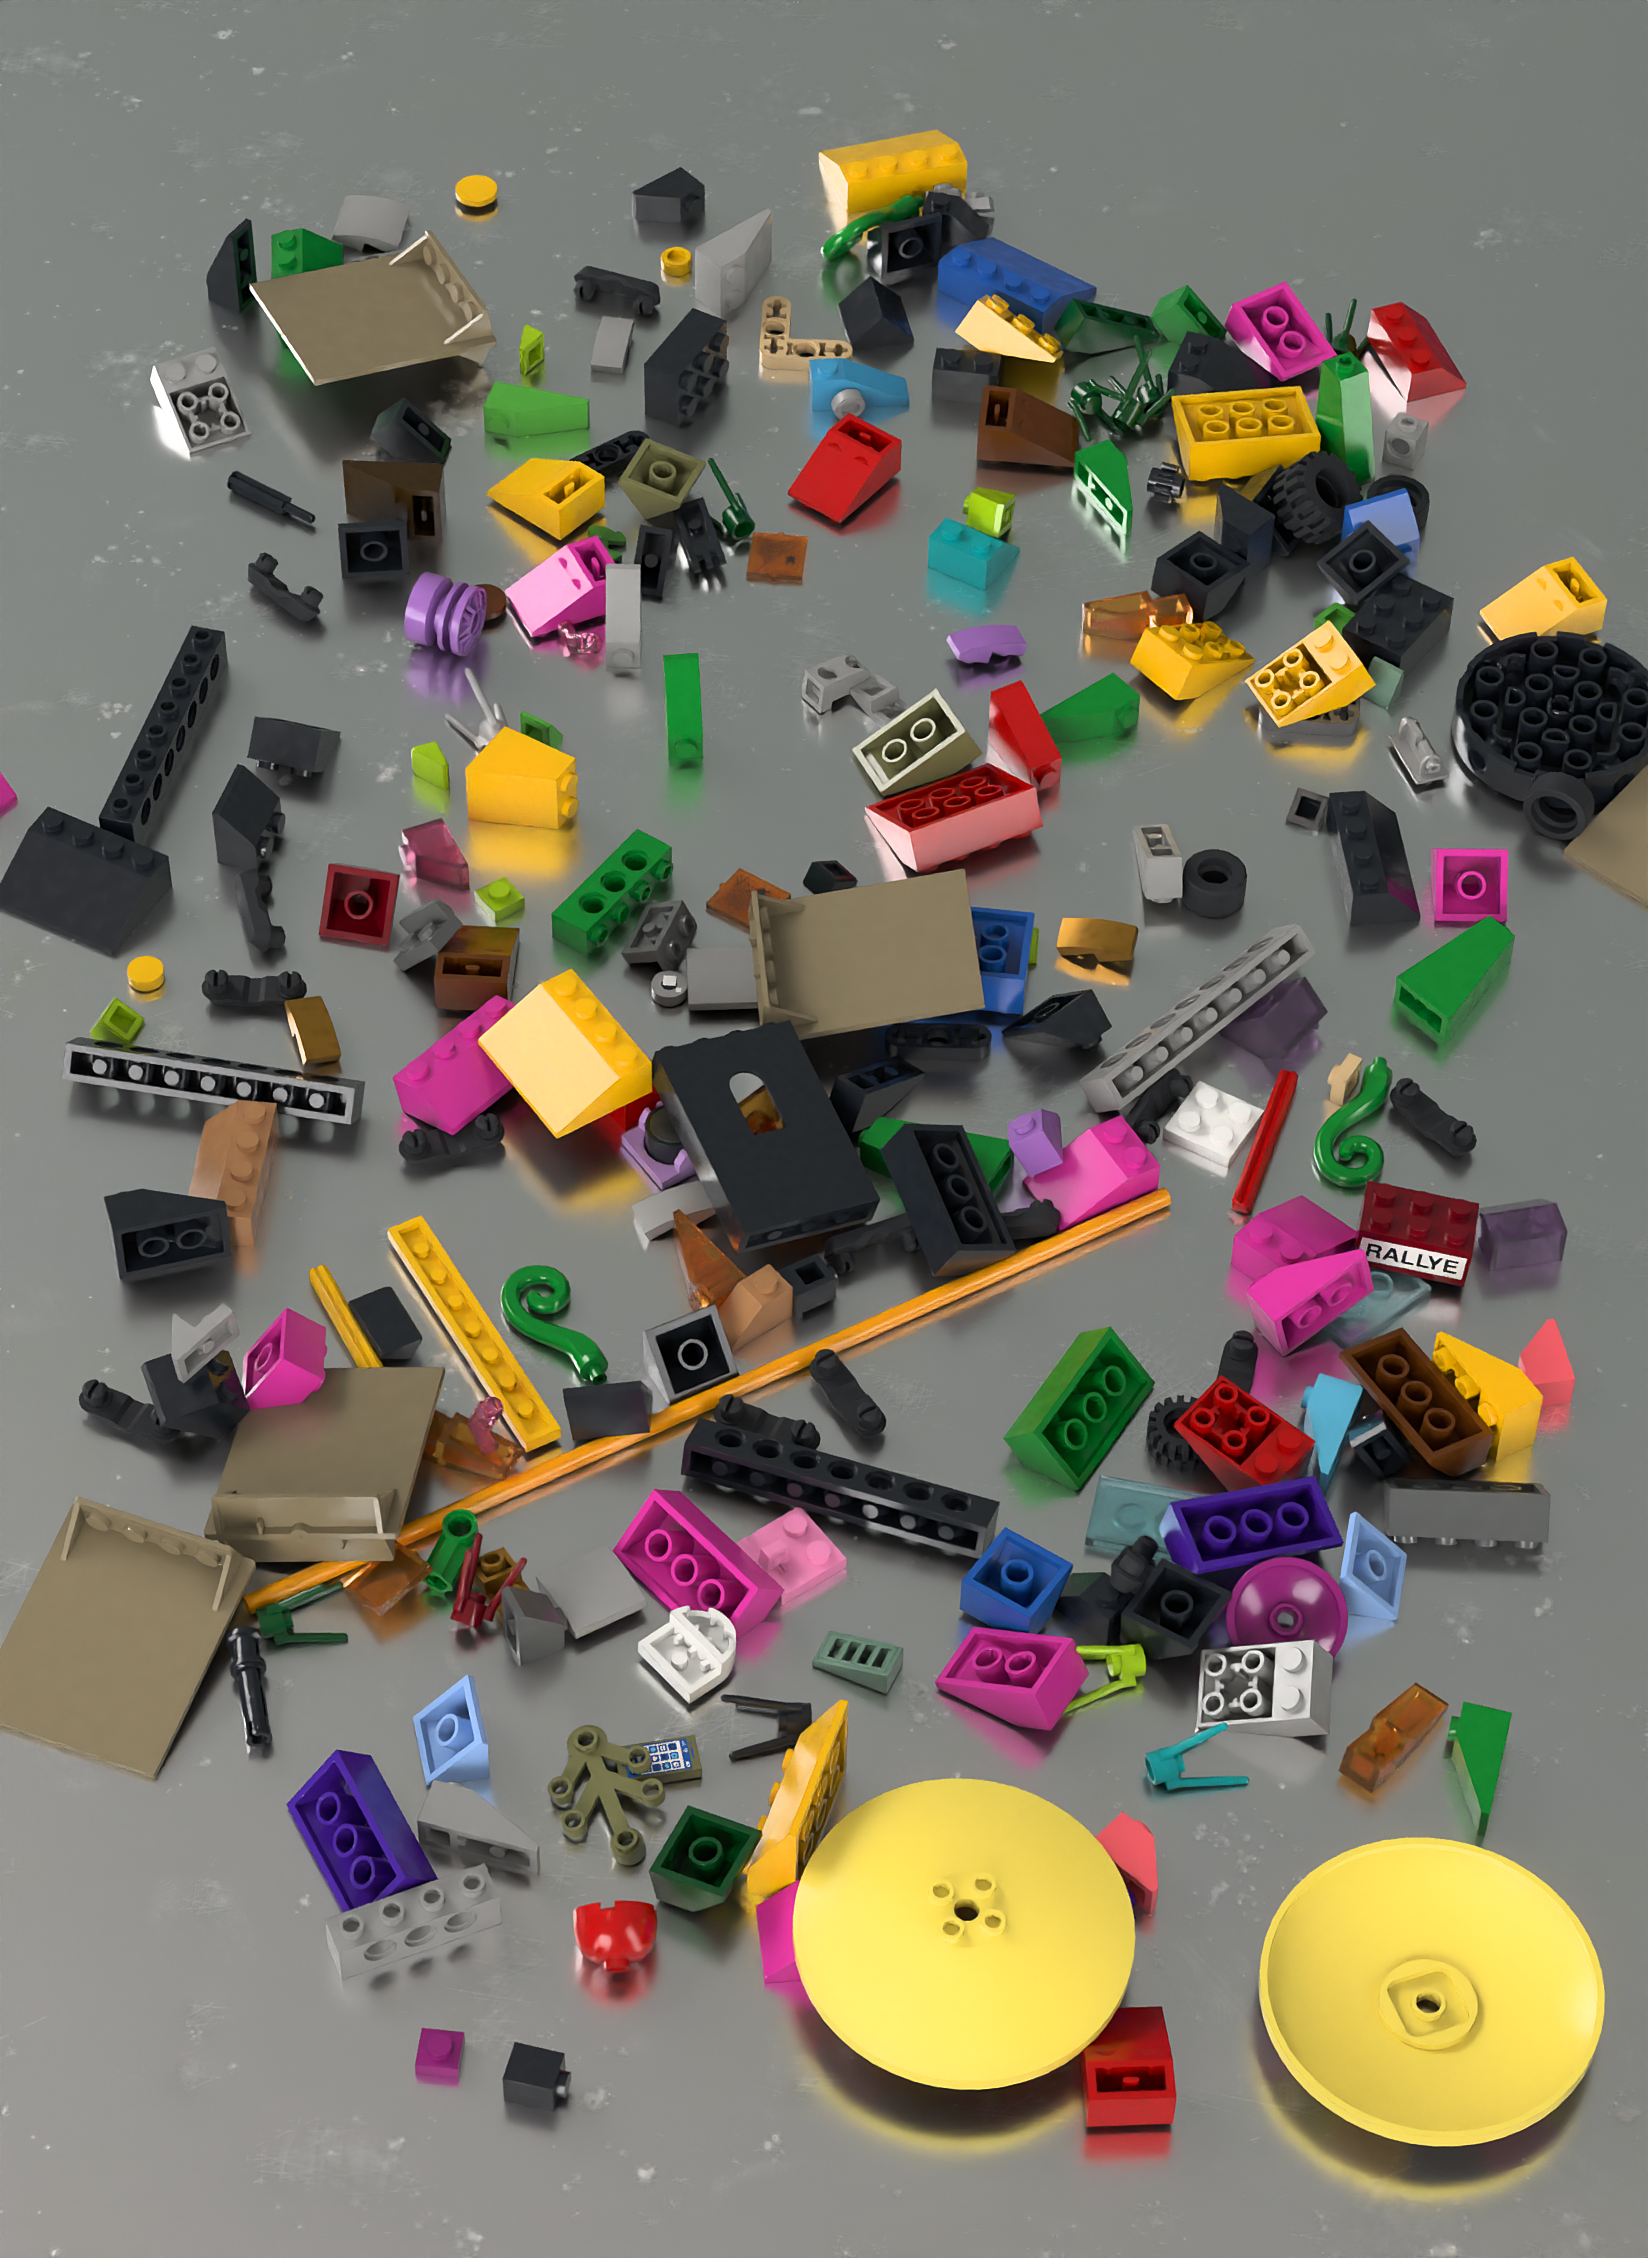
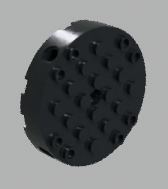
M1557 631L1556 636H1538L1537 632H1529L1500 640L1478 653L1468 663L1466 672L1459 679L1452 717V735L1456 749L1465 764L1477 777L1491 788L1524 802L1533 782L1540 775L1549 772H1562L1574 776L1583 782L1592 792L1595 805L1612 801L1648 764V670L1622 649L1607 642L1604 646L1586 641L1587 636L1582 634ZM1550 796L1542 797V800L1548 807L1572 808L1561 799Z

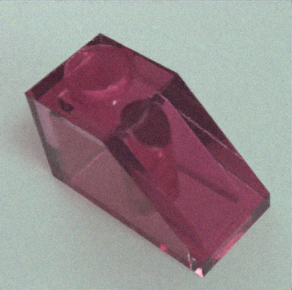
M442 818L402 830L403 845L399 846L400 857L404 866L410 865L416 878L463 892L470 890L468 864Z

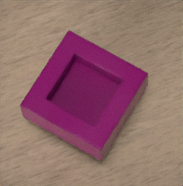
M422 2028L415 2061V2073L458 2079L465 2044L464 2032Z

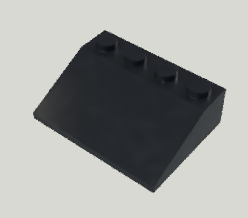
M47 807L27 830L0 883V908L114 955L171 888L169 856L61 811Z

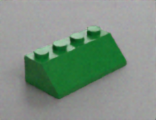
M304 228L285 230L271 235V279L344 265V249L341 244ZM277 331L282 346H288L282 338V336L280 335V333Z
M1111 1326L1082 1332L1077 1336L1003 1439L1027 1468L1072 1490H1079L1155 1382Z

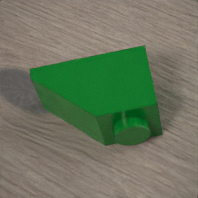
M1188 284L1160 298L1150 316L1156 328L1170 342L1178 344L1182 343L1187 331L1218 338L1221 341L1227 333L1226 328Z

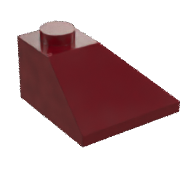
M329 863L318 935L390 946L400 874L356 865Z

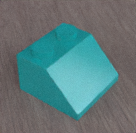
M945 518L929 536L928 567L982 591H986L1019 554L1020 548L996 537L989 536L966 524Z

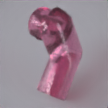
M563 621L557 627V632L566 648L573 654H597L603 648V640L600 636L592 632H577L570 621Z
M494 1396L487 1397L485 1401H480L468 1420V1427L481 1453L484 1455L490 1454L499 1448V1443L492 1428L497 1422L498 1416L503 1413L504 1407L501 1400Z

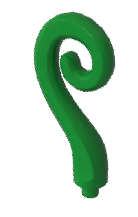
M906 194L899 198L898 201L856 219L823 244L820 250L822 257L825 260H832L841 256L859 243L863 237V232L870 228L918 217L919 208L925 204L924 199L920 195L912 197Z
M1375 1057L1372 1060V1064L1365 1067L1359 1093L1334 1112L1325 1121L1315 1137L1313 1152L1319 1171L1329 1181L1341 1187L1364 1186L1367 1184V1180L1374 1181L1384 1166V1152L1380 1144L1363 1135L1346 1138L1339 1146L1338 1153L1340 1159L1347 1161L1353 1157L1354 1153L1361 1152L1368 1156V1162L1364 1166L1358 1168L1343 1166L1333 1155L1334 1143L1339 1135L1350 1126L1376 1111L1388 1096L1393 1072L1387 1067V1060L1383 1057Z
M545 1265L525 1266L513 1272L504 1282L500 1296L501 1308L509 1323L525 1336L566 1354L574 1363L581 1378L591 1380L594 1385L603 1384L607 1380L605 1372L608 1369V1361L593 1340L580 1332L540 1320L528 1313L521 1304L520 1295L526 1288L536 1284H544L552 1287L555 1292L549 1297H542L535 1291L529 1292L526 1302L531 1310L539 1314H553L563 1309L570 1301L571 1293L569 1281L563 1273Z

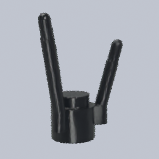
M722 1694L720 1698L723 1702L734 1703L739 1710L777 1714V1731L785 1732L786 1734L783 1737L732 1751L729 1753V1758L732 1760L785 1745H796L800 1734L812 1724L811 1703H788Z

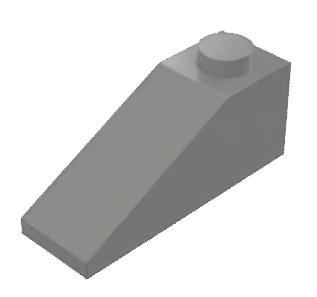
M606 564V667L641 668V564Z
M1168 824L1133 826L1141 885L1146 899H1151L1156 903H1168L1173 901V898H1182V855Z
M433 1780L417 1819L419 1843L538 1874L540 1870L539 1844L474 1790L466 1788L457 1782L445 1783Z

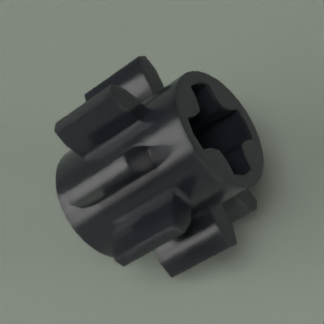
M1162 462L1161 469L1152 468L1147 483V492L1154 493L1153 500L1171 504L1172 498H1181L1185 487L1186 475L1179 473L1180 466Z

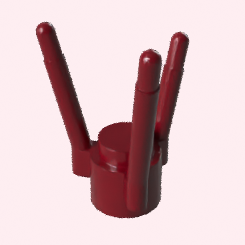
M481 1533L475 1535L472 1549H467L465 1552L458 1593L450 1617L452 1620L481 1629L483 1620L493 1622L496 1610L502 1602L501 1589L507 1586L512 1587L527 1564V1559L522 1557L514 1569H512L488 1606L485 1605L486 1596L471 1592L483 1539Z

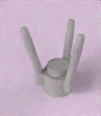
M466 668L465 673L487 719L480 724L478 736L451 714H446L445 718L472 740L479 751H482L504 726L508 727L500 703L494 704L495 716L471 668Z

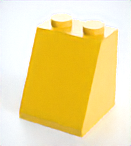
M504 726L465 768L468 818L473 821L559 829L578 810L576 758L509 727Z

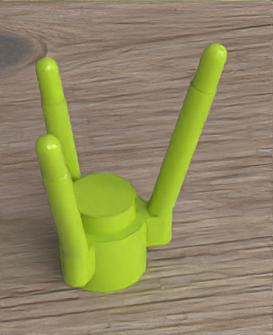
M1141 1644L1077 1646L1076 1652L1081 1655L1083 1660L1107 1659L1109 1674L1111 1676L1117 1675L1119 1680L1072 1700L1063 1713L1081 1707L1121 1688L1136 1686L1135 1677L1144 1676L1146 1672V1660Z

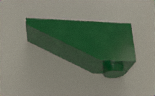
M1072 298L1054 326V330L1061 340V345L1071 352L1079 351L1088 354L1135 346L1133 339L1135 335H1139L1142 344L1155 342L1160 338L1159 332L1147 315Z

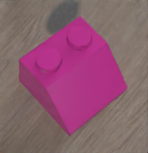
M1431 848V893L1434 920L1481 921L1490 915L1496 921H1507L1508 850Z
M286 1308L244 1355L242 1387L250 1410L299 1404L312 1391L317 1392L326 1377V1372L324 1371V1358L327 1353V1345H325L326 1327L289 1308Z
M800 1880L756 1906L764 1984L801 1980L793 1948V1914Z

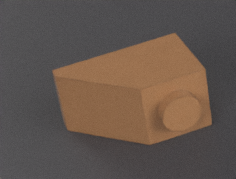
M770 1264L738 1282L718 1310L732 1353L792 1317L793 1287Z

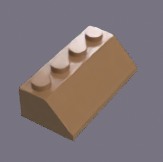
M239 1100L205 1121L188 1196L225 1201L230 1240L233 1246H255L280 1133L276 1103Z

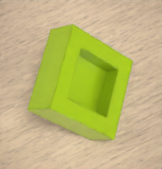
M505 876L475 891V902L494 922L525 907L524 896Z

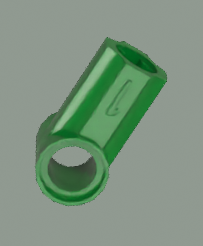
M453 1510L443 1518V1531L421 1571L422 1573H420L421 1581L426 1583L431 1590L443 1594L446 1591H453L461 1576L465 1552L467 1549H472L475 1535L479 1533L477 1518L468 1510Z

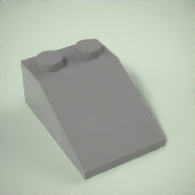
M769 208L695 248V297L720 317L745 304L772 261V211Z

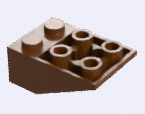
M984 385L978 425L976 459L1074 467L1080 427L1076 417L1017 388Z
M462 925L437 955L434 975L436 1008L478 1010L496 995L510 1001L520 928Z

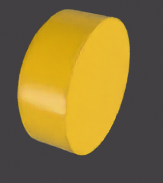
M671 247L661 254V269L664 273L670 276H683L692 270V254L687 249Z
M153 956L137 957L127 967L130 985L140 991L154 990L165 979L162 962Z

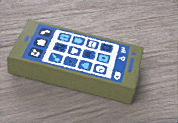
M695 1735L621 1746L630 1749L633 1746L641 1745L648 1749L652 1759V1766L646 1773L634 1774L628 1769V1766L615 1762L617 1774L641 1782L650 1778L666 1783L702 1777V1766ZM636 1757L632 1762L641 1763L645 1757Z

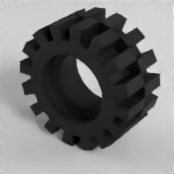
M1177 1395V1402H1173L1172 1398L1168 1397L1164 1399V1406L1158 1402L1154 1406V1411L1150 1412L1146 1436L1148 1451L1152 1450V1457L1155 1460L1162 1457L1161 1465L1167 1467L1172 1462L1174 1463V1470H1181V1464H1186L1187 1470L1194 1469L1195 1462L1200 1467L1205 1464L1185 1439L1176 1438L1167 1432L1169 1429L1174 1428L1175 1422L1198 1398L1191 1396L1190 1402H1184V1395Z

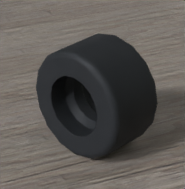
M1208 849L1193 854L1186 861L1182 873L1183 901L1189 909L1208 917H1222L1235 912L1242 905L1245 897L1247 882L1245 865L1237 856L1219 849Z

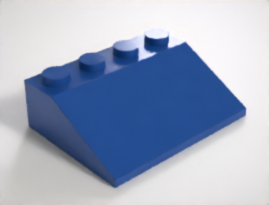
M994 237L958 244L940 259L938 263L937 291L971 308L983 296L988 294L992 297L995 294L1009 304L1007 309L1018 317L1019 314H1022L1029 318L1035 324L1033 329L1042 336L1045 333L1050 335L1054 331V326L1072 298L1087 301L1097 292V287Z
M971 907L974 933L977 936L976 946L986 1007L977 1010L995 1011L1004 1014H1023L1035 913Z

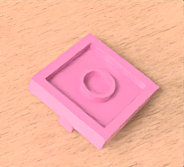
M799 1507L736 1543L784 1589L777 1600L781 1606L846 1568L847 1558L807 1513Z

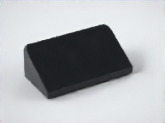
M383 1287L349 1301L348 1306L380 1359H412L423 1338L392 1287Z

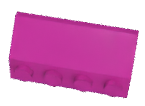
M497 995L393 1076L403 1112L451 1135H455L514 1086L478 1044V1039L517 1004Z
M653 1489L613 1549V1552L620 1561L672 1611L679 1607L690 1606V1610L708 1612L709 1608H714L723 1613L735 1628L736 1641L764 1621L784 1591L769 1574L680 1491Z

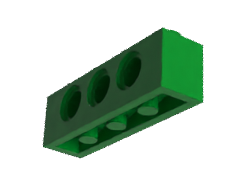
M636 829L551 913L552 938L585 956H588L597 946H602L609 934L618 925L624 924L629 918L630 913L640 903H645L650 897L651 892L661 882L669 879L674 868L672 863V847Z

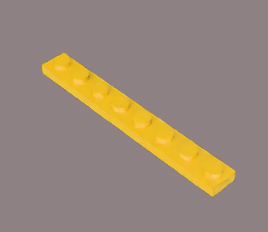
M420 1215L388 1228L389 1241L526 1453L561 1438L560 1426L423 1216Z

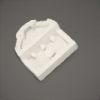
M683 1606L670 1612V1622L638 1642V1653L690 1704L719 1685L730 1674L736 1656V1632L731 1621L714 1608H709L708 1612L690 1610V1606Z

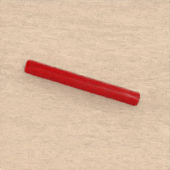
M1283 1069L1278 1074L1232 1198L1231 1207L1234 1211H1241L1246 1214L1252 1209L1298 1084V1075L1294 1071L1289 1072Z

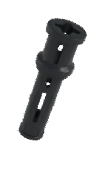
M248 1626L238 1627L227 1633L225 1637L226 1646L231 1650L233 1659L230 1665V1673L239 1685L246 1743L252 1747H261L265 1745V1741L267 1743L272 1741L262 1678L267 1668L266 1661L261 1657L259 1649L262 1636L261 1631L257 1628Z

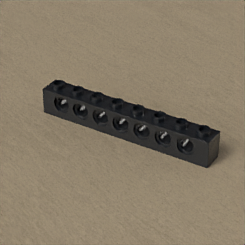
M191 626L99 815L100 828L138 844L142 843L228 662L224 631Z
M77 1037L66 1042L62 1072L63 1080L231 1106L239 1100L276 1103L277 1113L349 1125L361 1118L365 1081Z
M699 1418L684 1442L681 1475L977 1559L987 1550L995 1534L999 1501L704 1418Z

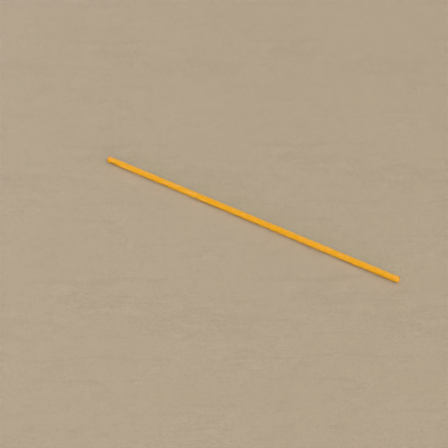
M1160 1188L1016 1252L1012 1256L971 1272L656 1412L651 1417L650 1433L598 1438L402 1525L399 1538L395 1539L394 1551L442 1530L443 1518L453 1510L464 1509L476 1515L715 1408L718 1405L719 1399L724 1395L732 1394L734 1398L740 1397L808 1367L812 1360L815 1359L816 1353L822 1349H830L837 1354L1171 1205V1197L1165 1188ZM370 1561L319 1562L242 1596L244 1607L249 1615L256 1613L255 1608L280 1602Z

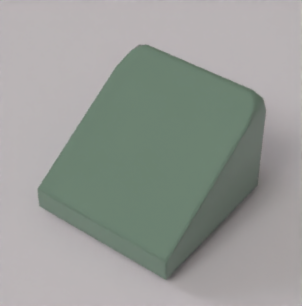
M1375 656L1372 659L1368 673L1376 685L1361 697L1388 709L1401 696L1404 671Z

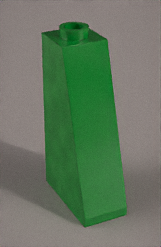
M1350 351L1322 361L1315 423L1321 435L1320 450L1326 451L1328 455L1331 453L1337 455L1339 461L1344 460L1348 464L1349 470L1354 471L1357 477L1355 479L1357 483L1363 486L1375 481L1376 477L1369 371Z
M1490 915L1398 975L1393 1001L1445 1043L1452 1037L1510 962L1515 935Z
M878 1116L870 1128L866 1127L863 1129L857 1142L863 1166L892 1179L880 1149L904 1124L919 1123ZM966 1132L989 1188L994 1195L1014 1167V1152L1009 1146V1140Z

